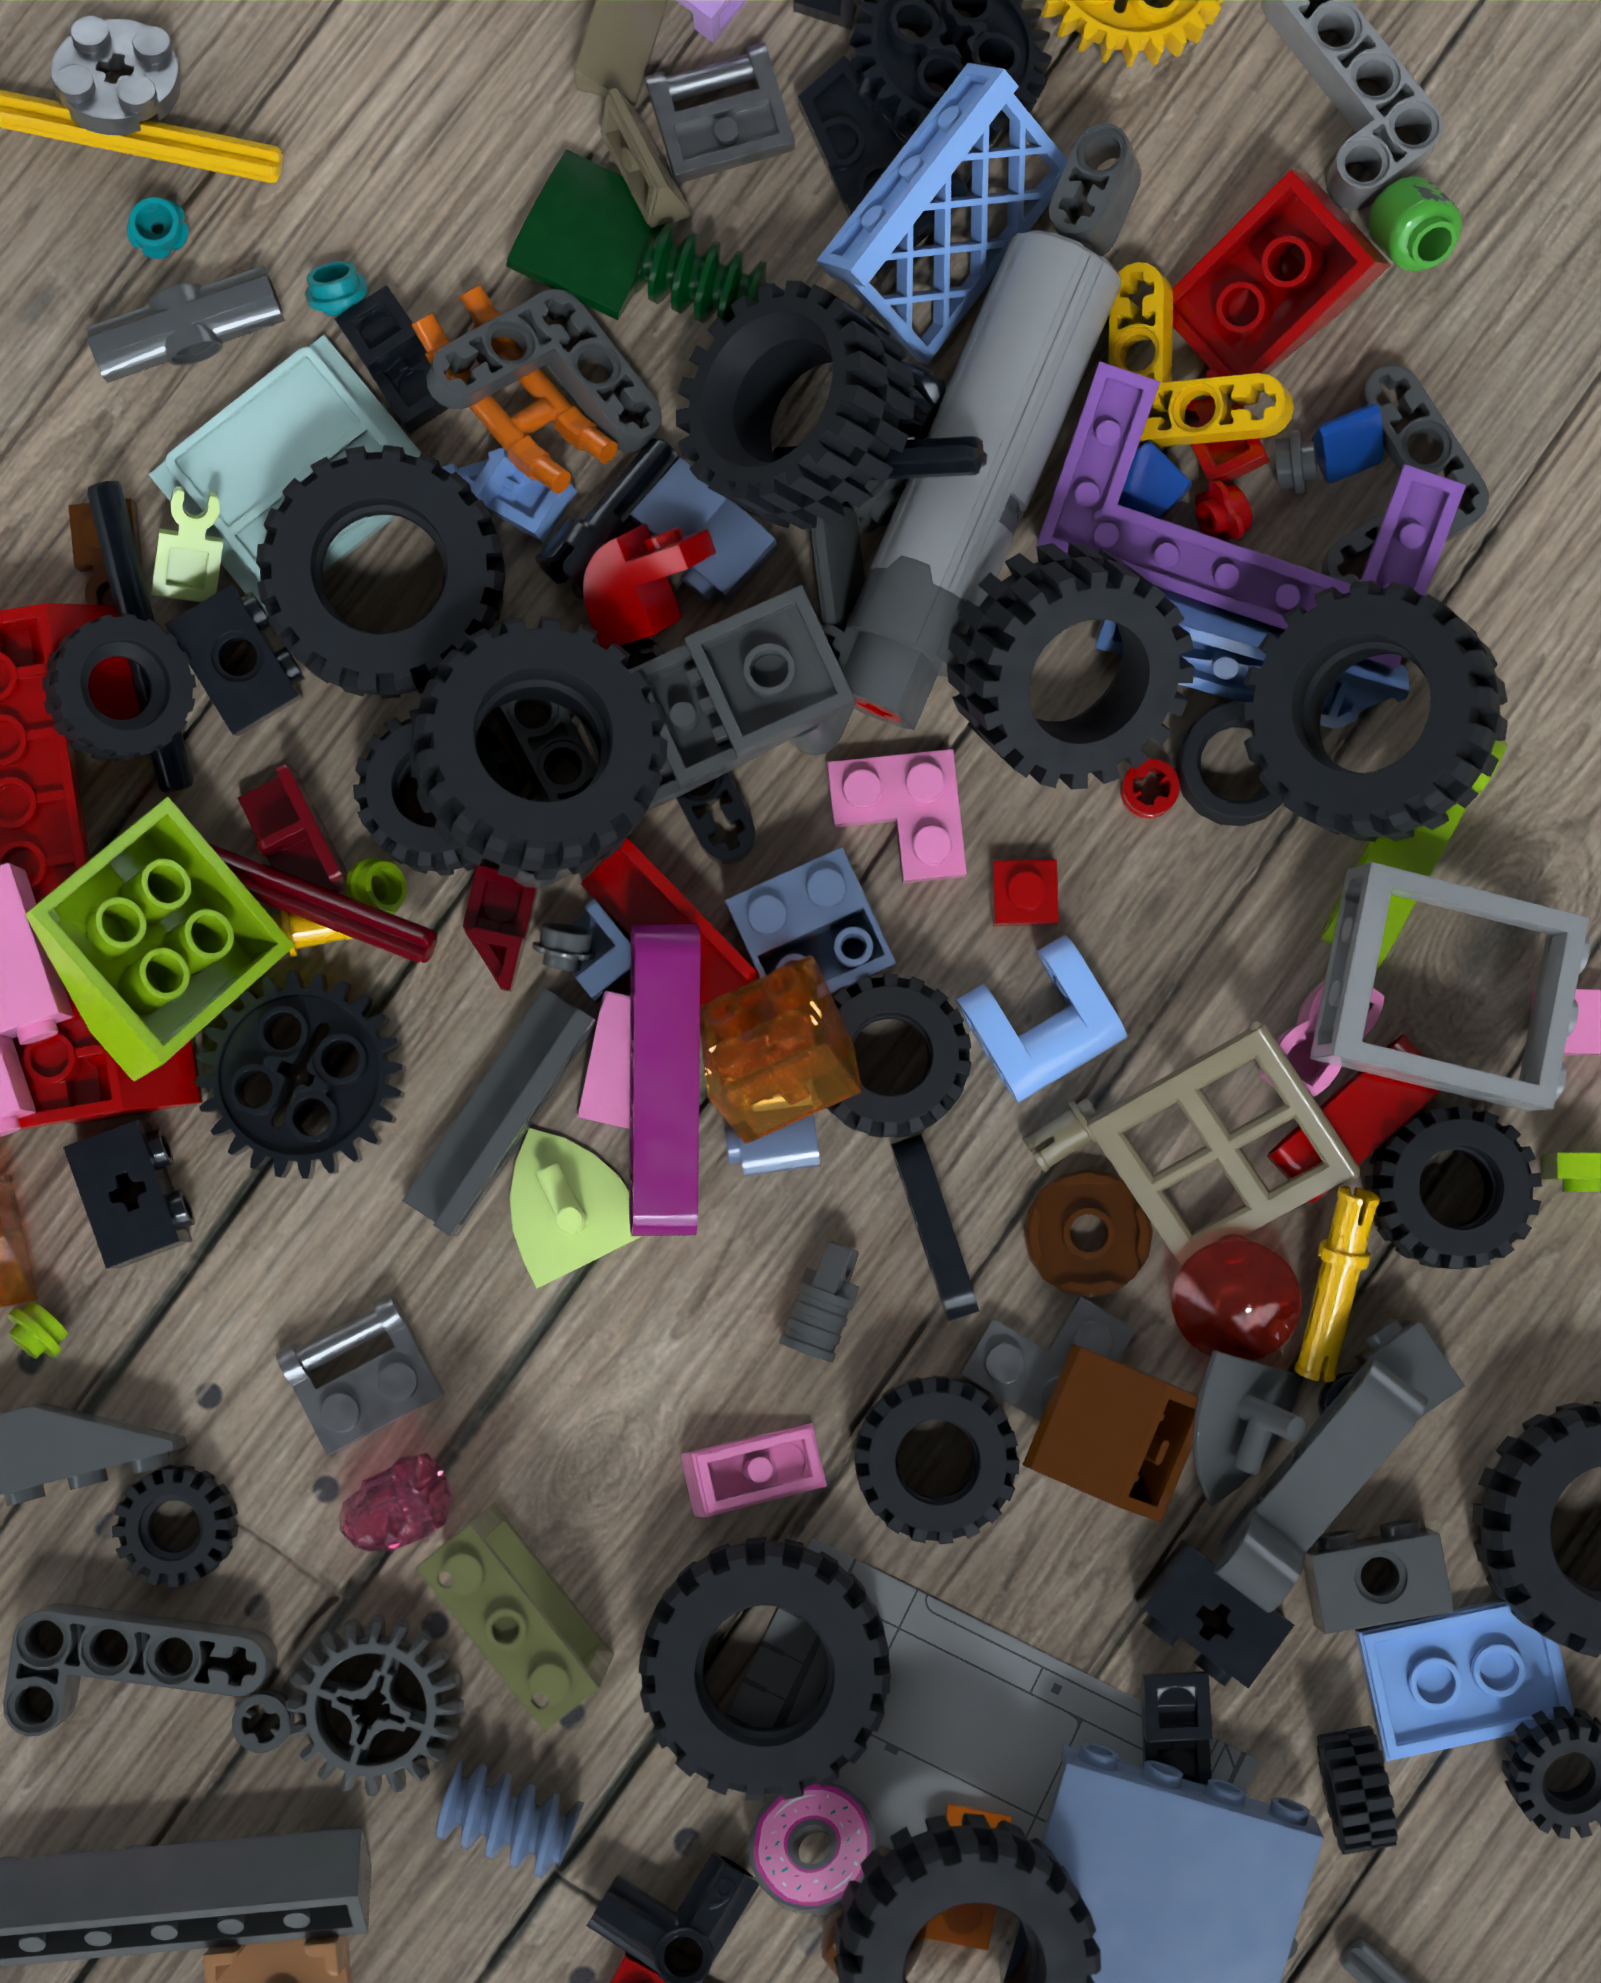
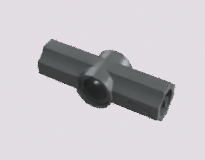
M261 266L204 287L197 283H185L168 287L153 295L149 300V306L86 327L93 357L102 377L109 383L167 362L180 366L201 362L217 354L222 349V343L274 326L285 320L266 268Z

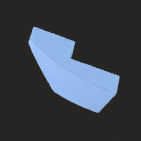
M504 448L488 452L489 459L459 469L454 464L442 467L451 474L456 471L470 484L473 494L478 500H483L489 512L542 543L546 541L578 492L569 483L563 492L555 494L538 480H532L518 470L507 457V452Z

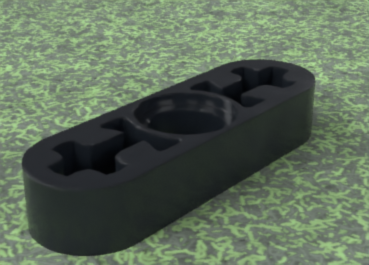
M920 1134L890 1144L948 1321L979 1312L976 1296L922 1135Z

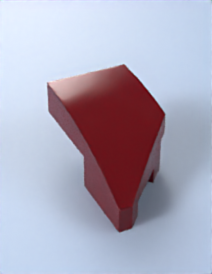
M479 865L476 866L462 927L501 990L512 992L527 939L538 889L525 887L511 877L497 874L498 869Z

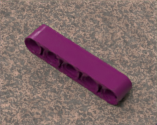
M632 924L630 955L629 1223L631 1236H686L697 1234L701 963L698 924Z

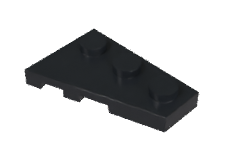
M843 56L798 96V106L844 208L850 217L911 138L914 129L906 122L899 129L892 130L890 127L895 112L891 108L879 113H873L871 109L878 92H859L857 87L862 74L858 70L851 69L850 61ZM953 172L951 175V198L970 196L971 190ZM957 207V208H951V215H952L959 207ZM935 210L923 211L913 224V247H916L934 231ZM897 260L885 261L875 274L877 280L896 265Z

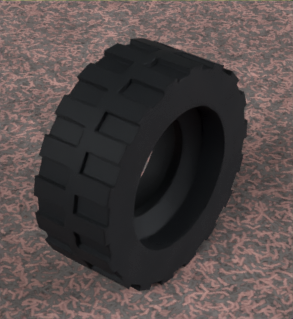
M112 614L101 616L94 621L87 622L67 635L58 644L59 648L56 652L50 655L46 663L48 667L47 675L42 680V690H45L46 701L43 703L46 713H50L55 722L53 725L60 736L64 735L71 742L69 745L77 751H86L92 754L91 758L102 761L107 758L115 759V762L128 761L133 758H140L164 747L173 741L172 737L181 732L188 721L185 719L188 713L193 711L195 699L192 698L193 688L196 687L195 674H191L189 668L191 661L186 651L182 652L176 643L178 640L170 632L165 633L158 628V623L150 619L145 621L137 619L136 615L122 614L119 617H112ZM109 657L130 659L138 664L147 675L150 684L149 701L144 710L136 717L127 720L112 719L102 714L92 703L88 692V680L93 668L103 659Z

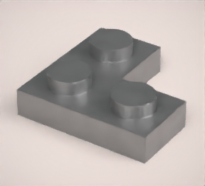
M1079 1296L1047 1351L991 1318L959 1373L1040 1422L1072 1344L1118 1361L1136 1329Z

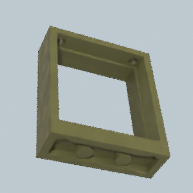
M495 1503L416 1567V1570L544 1732L599 1689L614 1653ZM441 1571L452 1575L453 1584L451 1586L441 1584L439 1580ZM543 1693L547 1696L548 1701L545 1706H539L534 1702V1694Z

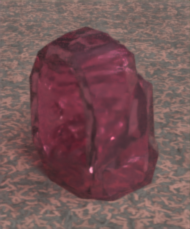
M428 1453L400 1457L390 1468L363 1480L360 1489L343 1502L339 1515L340 1532L354 1547L366 1551H392L428 1537L447 1521L452 1493L444 1471Z

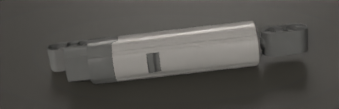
M1101 123L1091 126L1081 133L1075 142L1049 206L1050 220L1057 234L1036 230L1027 233H1017L1009 241L925 438L976 436L983 441V451L987 453V463L985 466H981L980 472L977 475L909 478L844 630L842 631L833 625H821L854 696L855 703L788 740L804 754L817 756L833 749L841 739L853 709L888 724L915 730L937 676L948 677L947 665L960 664L962 662L948 649L951 633L967 634L970 626L959 616V613L966 600L980 606L988 594L978 584L990 572L996 577L1000 573L1020 520L1028 507L1121 287L1119 274L1103 256L1111 250L1118 238L1140 186L1142 174L1127 136L1121 128L1113 124ZM1118 159L1110 168L1097 170L1106 160Z

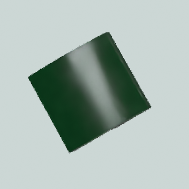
M566 149L529 212L509 253L506 267L551 289L569 292L581 301L582 304L618 320L635 294L634 288L638 272L650 243L666 224L651 228L646 223L623 176Z

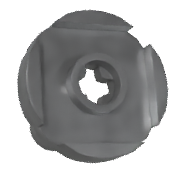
M86 16L78 19L71 27V35L63 40L56 50L51 65L52 81L60 105L62 103L70 111L71 119L79 126L99 134L128 135L141 131V121L148 120L155 114H158L160 121L171 112L180 95L181 78L178 60L171 47V41L167 32L160 27L148 26L137 21L126 19L103 20L97 16ZM115 70H122L132 75L120 76L117 83H108L105 74Z

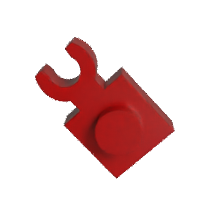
M1214 369L1206 371L1207 378L1220 377ZM1208 396L1203 400L1193 399L1188 404L1185 414L1192 419L1199 420V422L1190 427L1204 426L1212 419L1216 408L1213 397ZM1237 403L1231 405L1232 410L1245 409L1244 406H1239ZM1231 416L1230 424H1232V423L1234 422L1232 416ZM1260 438L1190 444L1209 484L1219 480L1225 485L1270 462Z

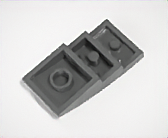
M802 585L684 637L685 645L629 669L631 674L640 669L644 670L653 685L648 695L650 703H661L666 721L660 734L662 738L668 741L667 760L661 769V783L647 811L757 758L855 703L854 696ZM581 721L582 726L586 732V735L590 741V744L599 761V753L595 740L590 731L588 730V728L586 727V725Z

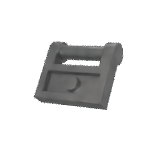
M765 43L746 47L747 54L668 77H665L663 71L645 76L649 98L676 184L795 151V140ZM753 79L757 86V89L678 112H675L674 101Z
M388 1293L373 1301V1309L298 1348L295 1344H291L275 1353L281 1371L293 1387L327 1456L445 1395L401 1307L392 1293ZM385 1331L389 1334L395 1348L318 1387L310 1370Z

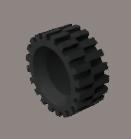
M786 281L784 291L771 283L758 288L759 303H755L746 296H742L731 304L735 314V318L728 323L719 317L716 318L707 329L715 338L708 350L696 345L689 361L699 366L695 378L682 377L678 394L690 400L689 407L676 410V427L690 435L678 443L682 456L695 462L689 468L698 480L709 485L707 488L775 525L789 528L791 523L802 530L812 529L817 526V517L830 524L844 518L842 503L845 501L858 508L861 507L872 497L865 487L869 480L873 477L884 483L894 468L884 463V460L890 449L903 452L909 437L898 430L900 419H913L915 402L903 395L901 391L915 386L912 370L900 363L901 360L907 357L901 344L889 337L891 333L831 292L815 284L811 288L802 281ZM833 362L831 389L818 422L802 443L786 456L775 461L771 446V430L774 415L781 399L790 386L808 370L824 363Z
M1069 542L1067 553L1053 543L1036 546L1038 562L1032 563L1021 553L1005 561L1011 575L1005 580L1000 581L990 572L978 584L988 594L982 604L977 606L966 600L959 616L970 626L967 634L951 633L948 649L962 661L960 664L947 665L948 682L960 692V694L952 698L958 712L969 721L967 725L1005 762L1025 778L1030 774L1040 785L1056 788L1058 779H1061L1073 790L1088 788V773H1092L1103 784L1120 778L1116 764L1125 760L1136 769L1149 759L1141 747L1151 737L1161 746L1172 734V731L1162 723L1168 712L1179 716L1183 715L1188 699L1176 690L1178 683H1193L1195 666L1179 654L1194 650L1191 634L1178 625V623L1185 619L1178 607L1165 598L1166 594L1116 556L1101 548L1097 553L1082 543ZM1089 620H1110L1116 622L1123 641V656L1117 674L1104 694L1092 706L1071 719L1044 721L1035 718L1029 701V682L1034 665L1047 644L1065 629Z

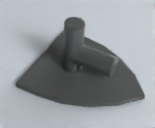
M1213 1350L1195 1410L1193 1437L1197 1476L1208 1504L1214 1506L1238 1489L1252 1474L1258 1475L1262 1463L1280 1436L1292 1442L1302 1438L1306 1430V1422L1303 1417L1291 1412L1302 1385L1303 1376Z

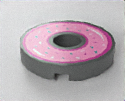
M831 1782L822 1788L819 1783H815L804 1788V1796L784 1800L783 1793L775 1794L761 1809L749 1836V1861L760 1887L783 1909L795 1913H812L814 1916L829 1915L844 1908L841 1898L848 1882L856 1881L861 1884L865 1876L860 1864L873 1850L878 1851V1848L880 1849V1833L867 1806L847 1787ZM822 1832L828 1834L831 1838V1848L828 1855L818 1863L807 1864L802 1862L799 1858V1848L802 1841L812 1833Z

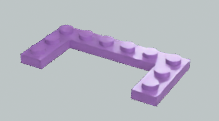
M1099 361L1036 545L1041 546L1053 543L1065 553L1068 552L1069 542L1086 544L1097 553L1101 548L1116 556L1155 586L1284 630L1289 625L1284 621L1283 616L1297 604L1307 611L1318 606L1315 601L1316 593L1331 587H1335L1342 594L1350 593L1352 583L1119 505L1121 494L1161 382ZM1403 464L1360 581L1372 580L1381 588H1386L1391 582L1411 586L1419 594L1425 596L1466 485ZM1382 654L1369 657L1368 659L1398 668L1402 656Z

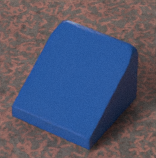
M1371 403L1323 423L1317 429L1311 441H1315L1317 464L1327 483H1335L1378 465L1383 460L1382 414L1378 404L1373 405Z
M1147 440L1136 451L1118 504L1162 519L1187 495L1192 484L1151 441Z

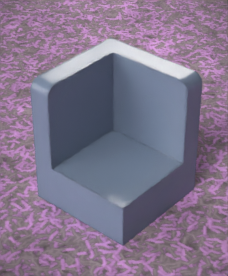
M593 899L584 906L587 912L571 925L593 932L590 949L596 954L594 959L582 961L580 970L570 972L596 1003L603 998L604 991L610 992L630 976L631 944L597 901Z

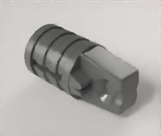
M829 1241L817 1271L806 1267L797 1290L799 1291L798 1298L794 1301L793 1312L786 1323L785 1334L781 1335L780 1344L833 1363L836 1353H834L836 1345H839L841 1331L847 1323L849 1310L852 1311L859 1290V1286L850 1283L859 1255L856 1249Z

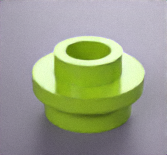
M372 857L360 860L350 868L346 880V895L370 906L395 914L406 899L407 883L402 871L395 864Z
M30 1300L21 1310L14 1307L8 1313V1318L15 1325L8 1332V1335L28 1355L37 1359L44 1352L50 1357L56 1358L62 1352L59 1344L69 1334L60 1322L38 1303Z

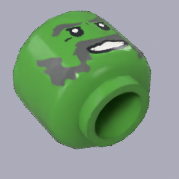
M1419 176L1400 178L1388 185L1376 197L1369 211L1367 227L1372 241L1392 262L1403 270L1417 272L1438 265L1452 253L1461 235L1462 219L1458 207L1431 180Z

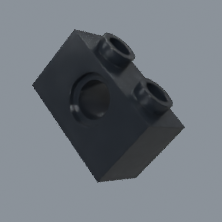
M229 585L165 623V626L178 640L176 643L182 652L186 651L191 661L189 663L190 667L232 735L240 736L302 699L303 696L296 684L305 680V677L286 646L275 652L267 639L263 629L271 624L268 621L269 617L254 593L251 591L242 597L237 588ZM238 640L251 642L257 652V663L254 669L243 676H233L224 665L225 650L231 643Z

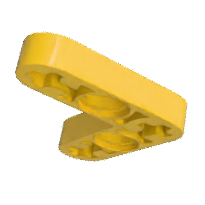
M1144 262L1126 265L1117 272L1121 279V287L1109 313L1108 364L1130 371L1126 365V355L1130 347L1137 341H1153L1156 352L1151 364L1143 370L1130 372L1161 382L1151 412L1156 414L1169 413L1172 428L1169 429L1170 424L1162 417L1148 418L1138 448L1147 440L1151 441L1156 447L1266 438L1277 435L1286 428L1294 410L1293 399L1286 387L1269 374L1254 373L1172 381L1173 292L1171 284L1157 268ZM1143 281L1154 290V293L1144 296L1142 316L1151 324L1155 323L1154 326L1140 324L1139 307L1129 299L1130 294L1139 292L1140 282ZM1264 391L1273 401H1276L1275 406L1265 408L1263 419L1259 420L1250 410H1232L1228 395L1232 393L1231 398L1239 406L1258 403L1260 393ZM1207 395L1213 397L1216 408L1212 419L1201 427L1188 426L1185 420V411L1188 404L1198 396ZM1231 416L1233 417V420H1234V422H1233L1232 424H1230Z

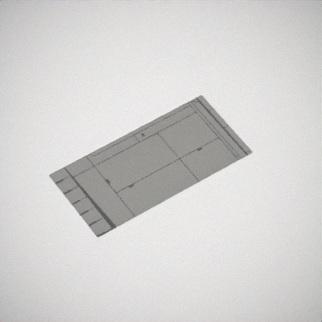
M816 1539L811 1540L807 1549L819 1554L823 1551L835 1558L842 1569L849 1575L854 1574L865 1587L866 1594L872 1604L876 1605L888 1643L891 1671L890 1694L886 1696L885 1714L878 1731H873L867 1740V1750L855 1764L850 1761L839 1770V1778L832 1781V1783L847 1787L867 1806L880 1833L881 1845L891 1850L894 1849L889 1836L906 1826L911 1837L928 1831L925 1819L945 1815L947 1803L1011 1815V1823L1021 1827L1029 1841L1035 1838L1041 1841L1063 1767L1061 1757L1063 1744L1079 1749L1081 1744L1085 1742L1099 1744L1117 1752L1120 1756V1761L1143 1767L1142 1701ZM778 1607L726 1714L727 1716L748 1726L774 1728L795 1722L814 1706L825 1685L827 1657L821 1639L806 1620L792 1611ZM1215 1737L1210 1739L1212 1779L1233 1783L1247 1791L1260 1763L1259 1759Z

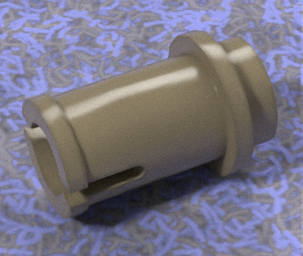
M1087 1097L1077 1104L1072 1099L1067 1103L1070 1107L1069 1110L1030 1136L1022 1138L1044 1173L1050 1170L1051 1166L1092 1140L1095 1145L1098 1144L1087 1128V1121L1098 1115Z

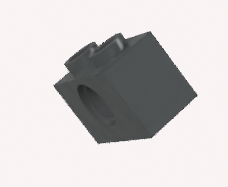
M1407 1519L1381 1524L1379 1526L1381 1535L1356 1539L1354 1530L1321 1534L1316 1540L1317 1546L1310 1547L1305 1553L1303 1564L1314 1626L1324 1634L1454 1612L1440 1533L1427 1527L1420 1528L1418 1519ZM1374 1557H1384L1390 1568L1387 1582L1377 1590H1366L1361 1582V1570L1364 1564Z

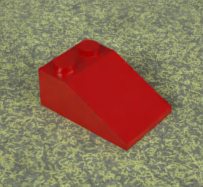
M1290 169L1172 288L1173 328L1210 369H1214L1220 377L1254 373L1268 374L1342 313L1391 264L1308 173Z

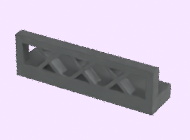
M543 988L402 1201L435 1222L434 1226L447 1235L458 1236L595 1031L597 1021L548 989Z

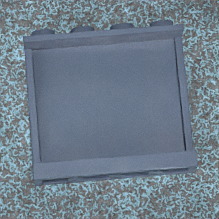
M1085 1742L1081 1744L1080 1749L1063 1744L1061 1751L1063 1767L1041 1842L1052 1851L1060 1866L1065 1867L1091 1913L1097 1929L1093 1937L1101 1950V1971L1096 1975H1091L1094 1982L1281 1983L1324 1838L1316 1818L1309 1815L1310 1810L1298 1802L1280 1797L1272 1798L1271 1804L1246 1797L1247 1792L1243 1788L1219 1779H1209L1207 1785L1182 1779L1183 1773L1180 1770L1165 1763L1146 1761L1144 1767L1120 1761V1756L1117 1752L1099 1744ZM1019 1918L1012 1942L1006 1941L999 1964L1001 1983H1005L1015 1971L1024 1951L1026 1932Z

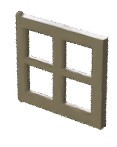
M1258 1020L1253 1021L1250 1029L1087 1121V1128L1183 1269L1348 1179L1356 1180L1360 1176L1359 1166L1266 1024ZM1255 1058L1283 1100V1103L1230 1132L1201 1088ZM1177 1102L1206 1146L1153 1175L1124 1131ZM1295 1118L1322 1159V1162L1268 1190L1241 1147ZM1217 1161L1245 1204L1192 1233L1164 1190Z

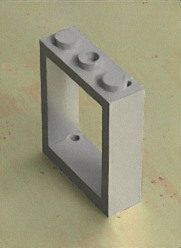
M1374 862L1347 869L1310 1059L1522 1111L1554 1109L1555 1100L1561 1095L1566 1082V1066L1562 1061L1567 1036L1573 1031L1578 1018V1003L1574 999L1578 976L1585 968L1590 954V941L1586 937L1589 918ZM1391 894L1547 934L1519 1080L1362 1042Z

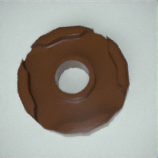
M1086 1169L1060 1175L1039 1191L1027 1210L1023 1236L1028 1258L1043 1280L1063 1293L1092 1298L1114 1293L1135 1278L1149 1257L1153 1230L1151 1221L1123 1180L1111 1173ZM1085 1214L1093 1215L1100 1219L1106 1231L1105 1241L1101 1247L1088 1253L1077 1249L1070 1238V1229L1073 1222Z

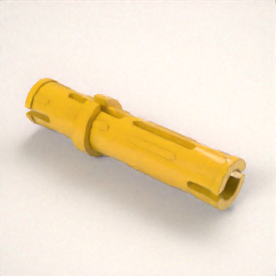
M1349 1186L1338 1188V1198L1328 1239H1323L1318 1248L1317 1255L1321 1257L1322 1264L1299 1358L1294 1368L1296 1373L1313 1381L1319 1382L1320 1372H1323L1322 1380L1324 1382H1333L1336 1379L1338 1360L1360 1272L1368 1268L1371 1253L1368 1252L1366 1247L1380 1198L1377 1194L1358 1187L1354 1188V1195L1351 1194L1352 1189Z

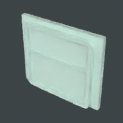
M323 335L308 348L305 347L297 350L170 451L166 456V460L148 475L169 500L176 486L183 487V508L190 514L197 515L205 511L208 505L207 498L209 492H216L218 494L220 513L216 522L206 529V535L223 538L221 564L246 594L251 591L254 593L268 616L266 608L260 600L257 582L261 581L260 568L256 564L258 544H264L267 530L263 524L270 509L278 510L285 499L282 493L285 487L294 478L299 482L303 481L313 473L310 465L326 456L330 463L347 457L345 449L364 446L366 452H382L383 445L403 447L405 454L419 457L421 451L388 413L387 406L378 401L327 337ZM377 515L365 517L345 527L334 538L327 550L322 575L396 516Z

